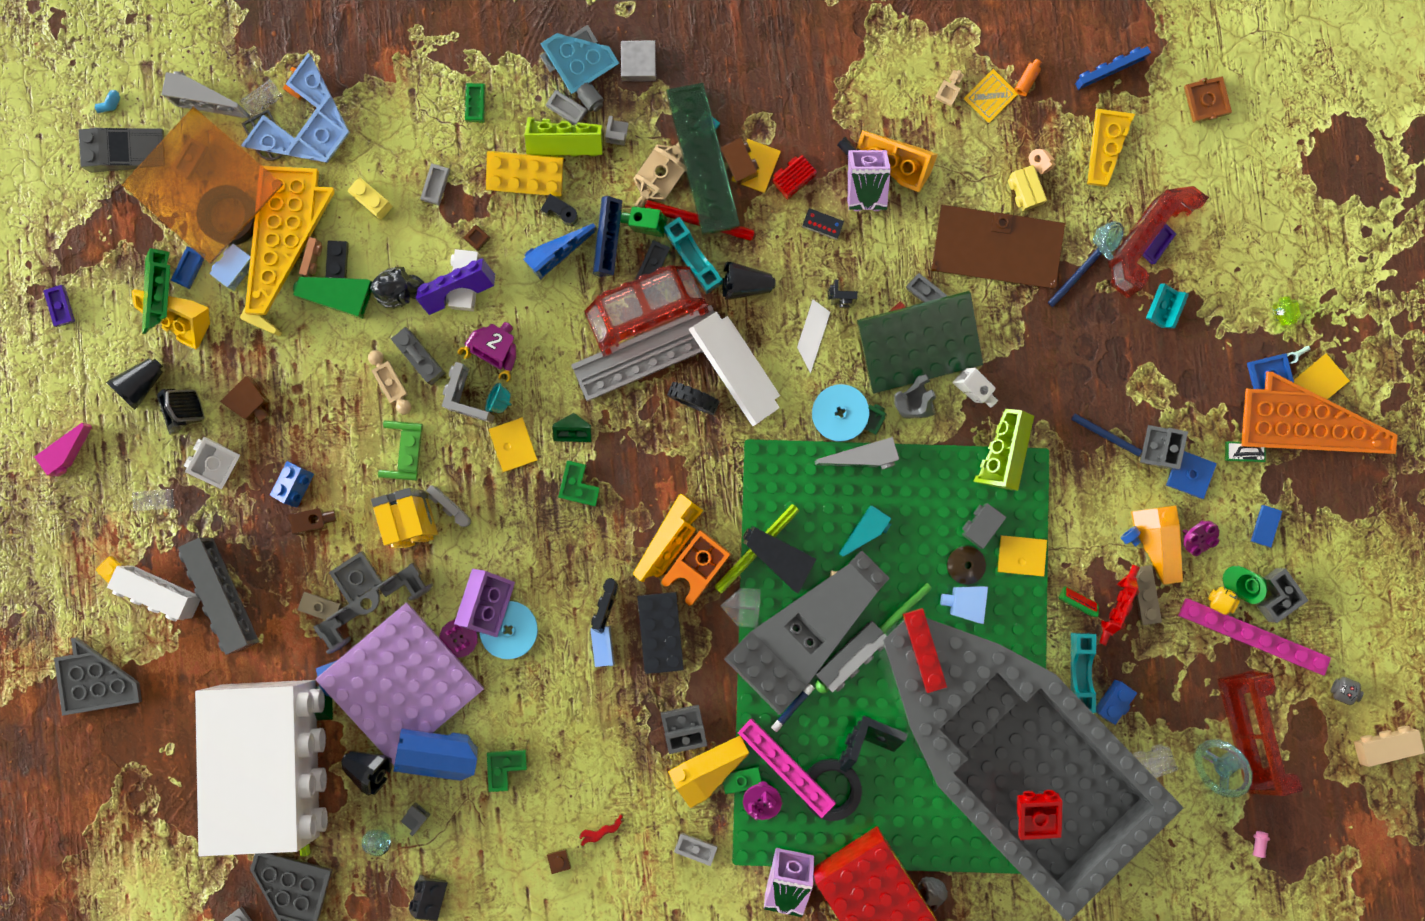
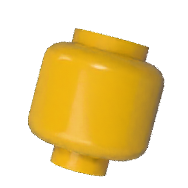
M1219 587L1217 591L1213 589L1208 597V600L1211 601L1210 607L1223 615L1233 614L1240 602L1237 599L1238 595L1225 587Z

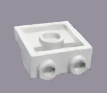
M206 437L202 440L198 439L193 448L196 450L194 456H189L184 464L187 467L185 472L222 489L240 454Z

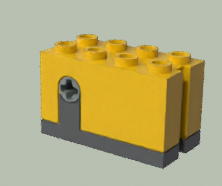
M406 488L371 499L384 546L408 548L415 546V542L424 543L434 540L433 536L438 535L426 491Z

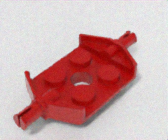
M1132 565L1129 574L1118 582L1117 585L1124 589L1117 596L1118 603L1116 608H1113L1110 612V621H1101L1103 634L1098 643L1107 646L1110 636H1113L1114 633L1125 627L1124 621L1132 610V602L1135 595H1139L1136 575L1140 567Z

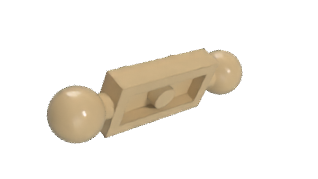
M371 351L368 355V360L372 365H376V368L371 371L389 403L397 402V412L402 415L408 414L412 408L411 403L403 399L408 393L389 361L383 363L384 357L380 351Z

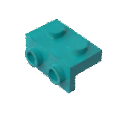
M1160 284L1146 319L1161 328H1175L1189 294L1178 292L1167 284Z

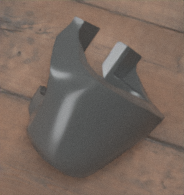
M926 374L918 376L914 384L906 392L902 393V391H899L894 395V405L903 418H927L936 414L935 406L932 402L936 399L933 390L927 392L924 384L930 382Z

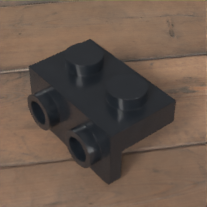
M835 279L828 288V299L831 300V305H839V308L844 309L851 308L857 301L858 291H838L839 280Z
M419 875L414 885L415 893L413 900L409 904L411 915L415 919L438 921L448 882Z

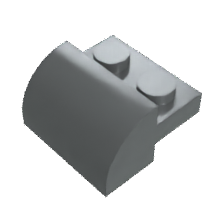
M1148 425L1140 463L1157 466L1162 469L1180 470L1188 431Z
M699 704L661 712L669 754L707 746Z

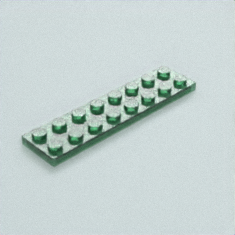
M704 83L667 89L666 94L702 235L739 228L740 223Z

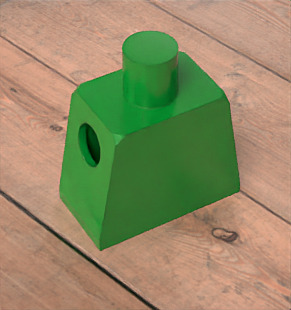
M632 207L631 213H621L620 222L628 224L634 232L664 238V227L667 225L668 219L661 210Z

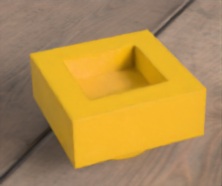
M109 556L96 571L109 583L116 567L122 565L113 556Z

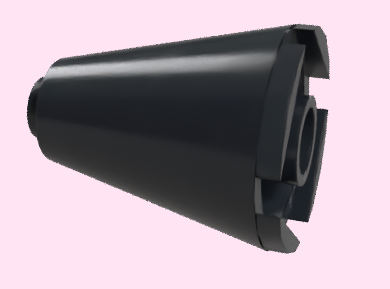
M729 261L724 265L723 272H726L725 278H722V295L725 297V300L766 294L775 288L776 280L771 273Z
M148 358L109 379L106 383L135 410L163 373L161 370L163 366L155 358L153 360Z

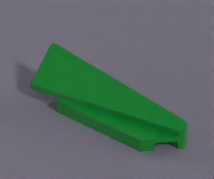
M150 248L145 258L142 334H146L167 317L170 265H167L170 255L168 251Z

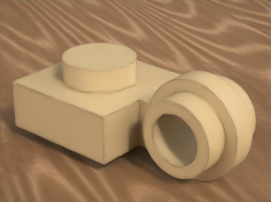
M953 70L949 78L951 83L944 80L935 99L952 107L961 89L955 86V84H960L964 74L960 70Z

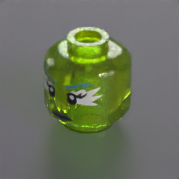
M1290 296L1278 298L1279 302L1273 305L1275 321L1281 323L1282 326L1297 323V319L1301 316L1299 302L1291 299Z

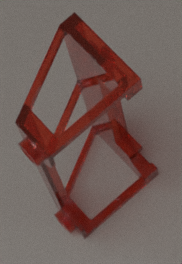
M1252 670L1217 679L1246 792L1249 794L1278 796L1302 792L1303 788L1299 777L1292 773L1285 774L1265 697L1271 695L1275 690L1273 674ZM1246 693L1251 694L1261 734H1254L1244 697ZM1255 739L1263 740L1269 767H1262Z

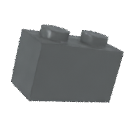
M988 503L983 506L980 504L973 513L976 516L972 521L968 520L962 528L964 530L962 536L980 549H984L1006 519L1003 514Z

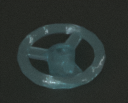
M1219 739L1207 740L1198 746L1194 754L1195 766L1200 778L1209 789L1227 798H1238L1248 792L1252 785L1253 773L1248 760L1239 749ZM1219 747L1228 752L1221 757H1217L1208 749ZM1202 757L1214 764L1215 771L1220 775V787L1205 773ZM1242 768L1244 771L1242 786L1236 790H1229V777Z

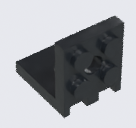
M863 716L862 720L857 722L856 727H853L851 734L847 735L845 740L847 748L845 751H842L839 762H841L840 770L847 772L857 762L864 740L895 752L906 741L907 734Z

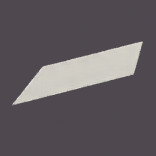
M812 300L797 346L810 373L830 312L815 300Z

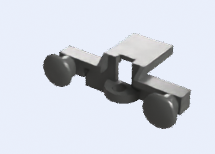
M361 551L329 572L349 604L313 628L320 639L323 638L329 647L326 653L332 654L342 649L351 641V636L344 639L338 628L359 614L373 612L380 603L379 590L387 597L405 585L412 595L408 600L412 601L429 592L433 584L425 585L419 576L422 573L416 563H411L407 568L383 582L365 553ZM365 598L370 599L372 602L370 609H365L362 605Z

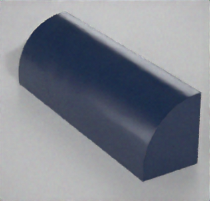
M610 196L601 198L593 274L598 277L613 276L615 270L623 200Z

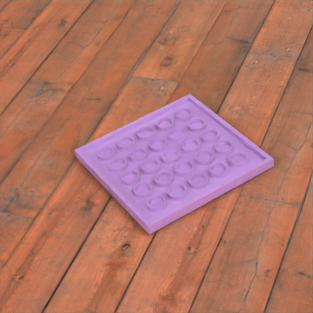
M408 602L402 605L316 678V681L379 750L384 755L392 758L391 763L393 765L395 764L401 729L433 733L484 690V687Z

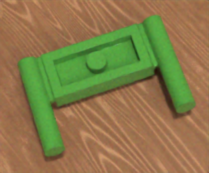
M384 420L383 428L402 430L398 471L379 470L378 477L417 481L423 424Z

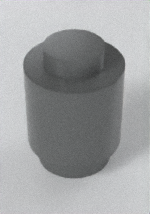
M587 82L578 88V98L590 112H596L603 107L604 99L593 85Z

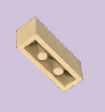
M1401 726L1397 728L1398 731L1391 732L1386 730L1379 732L1377 736H1361V740L1354 741L1359 764L1370 767L1425 753L1419 730L1410 728V726Z

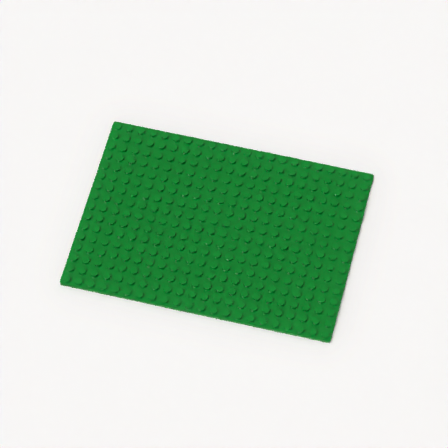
M745 440L741 557L749 550L743 543L745 531L754 526L766 532L793 504L799 509V512L778 533L776 538L816 558V561L799 594L782 581L759 557H756L740 575L739 643L749 632L828 579L830 571L841 570L859 552L863 551L890 579L876 593L824 664L870 620L878 627L882 626L928 583L932 589L908 612L923 608L928 619L998 643L1046 669L1049 450L1047 448H1027L1019 489L1015 491L973 482L975 476H978L982 469L980 465L983 459L986 460L990 451L988 449L989 446L895 444L899 460L895 461L894 466L882 469L881 466L815 465L817 459L871 443ZM988 503L1003 514L1006 519L984 549H980L962 536L964 532L962 528L968 520H973L976 516L973 513L980 504L983 506ZM869 506L875 507L891 518L889 521L891 526L886 533L882 532L878 537L845 556L839 555V552ZM1000 536L1047 540L1044 576L997 572ZM962 546H971L978 549L986 561V570L983 577L976 583L969 585L956 582L950 576L947 569V561L950 554ZM966 562L965 568L970 569L971 563ZM953 587H988L984 624L951 615V607L940 604L941 595H952ZM901 617L885 635L888 636L904 620V617ZM793 626V630L797 632L798 628ZM807 640V644L811 646V641ZM885 647L881 651L877 649L872 654L873 659L866 665L863 663L858 668L860 671L853 678L849 676L844 681L845 686L838 692L836 690L833 693L831 690L827 693L818 692L816 682L819 681L821 683L822 681L815 674L809 682L815 689L778 732L774 731L771 727L782 714L778 715L738 674L736 737L740 736L738 732L750 719H753L805 772L818 761L824 759L839 760L842 751H845L847 748L845 744L847 735L851 734L853 727H856L857 722L861 721L863 716L907 734V738L895 752L869 741H863L857 762L852 766L861 782V800L851 815L838 821H828L814 815L807 807L805 801L743 739L750 753L738 765L735 771L760 767L763 782L777 789L782 797V806L776 816L766 820H755L746 812L743 806V796L747 790L734 793L732 855L734 865L772 866L775 849L780 848L813 855L814 866L878 826L898 859L908 871L1021 874L937 786L910 729ZM827 771L819 775L815 780L836 802L832 808L843 805L849 798L851 786L844 774L838 771Z

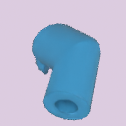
M109 91L103 103L95 104L96 112L103 113L115 110L120 101L118 91Z

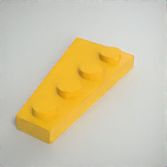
M1103 109L1096 110L1087 185L1102 187L1108 185L1135 114Z

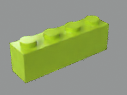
M534 117L527 118L524 134L526 154L551 155L553 157L560 155H570L573 157L579 155L598 156L603 154L602 125L579 122L576 125H571L568 121L551 123L550 119H542V122L535 121Z
M1005 409L996 429L997 435L988 447L990 451L986 460L983 459L980 465L982 469L979 475L975 476L973 482L1018 491L1034 415L1022 410Z

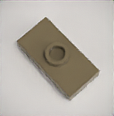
M304 592L298 611L326 620L339 611L342 604Z

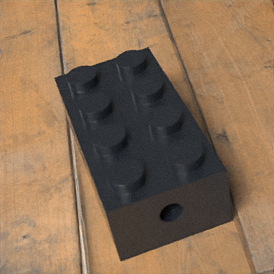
M677 592L638 595L645 674L684 670Z

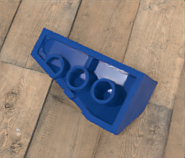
M593 223L542 244L535 249L531 248L526 252L523 260L541 280L593 235L597 228Z

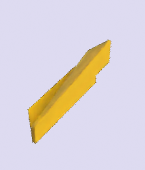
M680 494L633 572V575L641 582H645V579L650 576H662L695 532L696 528L691 524L704 510Z

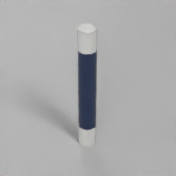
M810 683L772 725L771 728L774 731L778 732L815 689Z

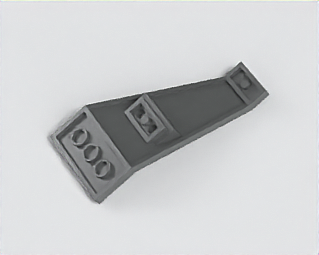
M861 551L847 566L749 632L724 660L780 715L809 684L876 593L890 578ZM793 626L798 628L797 632L793 630ZM807 640L811 641V646L807 644Z

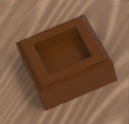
M475 224L463 239L476 251H479L490 239V236Z

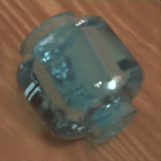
M372 829L364 834L361 845L365 853L372 856H382L389 850L391 839L387 832Z

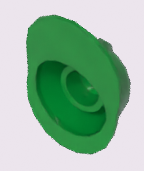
M1231 566L1224 572L1222 579L1225 588L1235 592L1242 600L1250 604H1258L1266 597L1268 591L1267 583L1260 574L1241 566Z

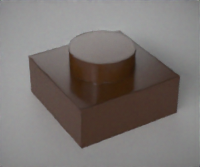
M567 849L547 854L551 874L571 869Z

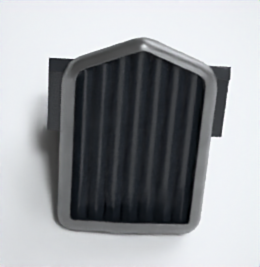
M162 389L157 394L169 435L178 433L187 424L201 422L205 419L200 399L195 390Z

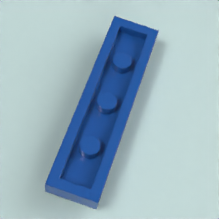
M1148 46L1142 49L1137 47L1125 57L1120 55L1108 65L1105 62L1096 67V70L1093 72L1088 70L1080 74V78L1075 85L1078 90L1145 60L1151 54Z

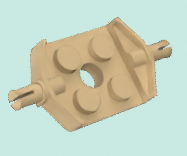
M681 137L676 146L656 145L633 178L640 192V198L634 204L635 207L642 208L647 200L666 201L673 187L685 170L688 169V164L681 153L686 143H688L686 139ZM659 167L665 168V175H656V169Z

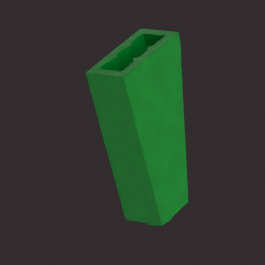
M299 277L298 281L293 285V295L299 299L363 319L372 294V290H370L372 281L350 278Z

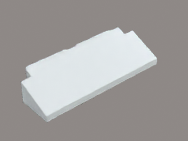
M715 312L689 329L752 426L780 408L775 401L780 396L728 316L721 319L718 313Z

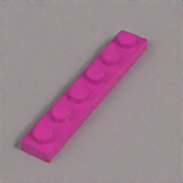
M750 719L738 732L821 818L836 804L753 719Z

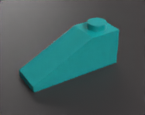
M869 506L839 552V555L845 556L878 537L882 532L886 533L891 526V523H889L891 518L875 507Z

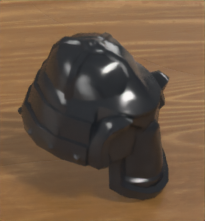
M395 266L381 272L373 280L370 290H372L378 303L385 306V308L395 309L409 304L410 298L416 299L417 289L424 281L418 276L408 275L404 267Z

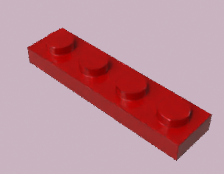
M923 608L904 613V621L926 692L930 693L946 688L945 678Z

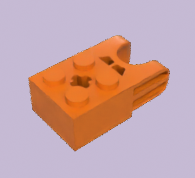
M700 530L662 579L661 584L666 587L672 585L678 578H685L690 584V591L685 598V602L691 606L728 561L732 553L704 531ZM702 553L708 554V562L704 561L703 563L701 561L702 557L700 555Z

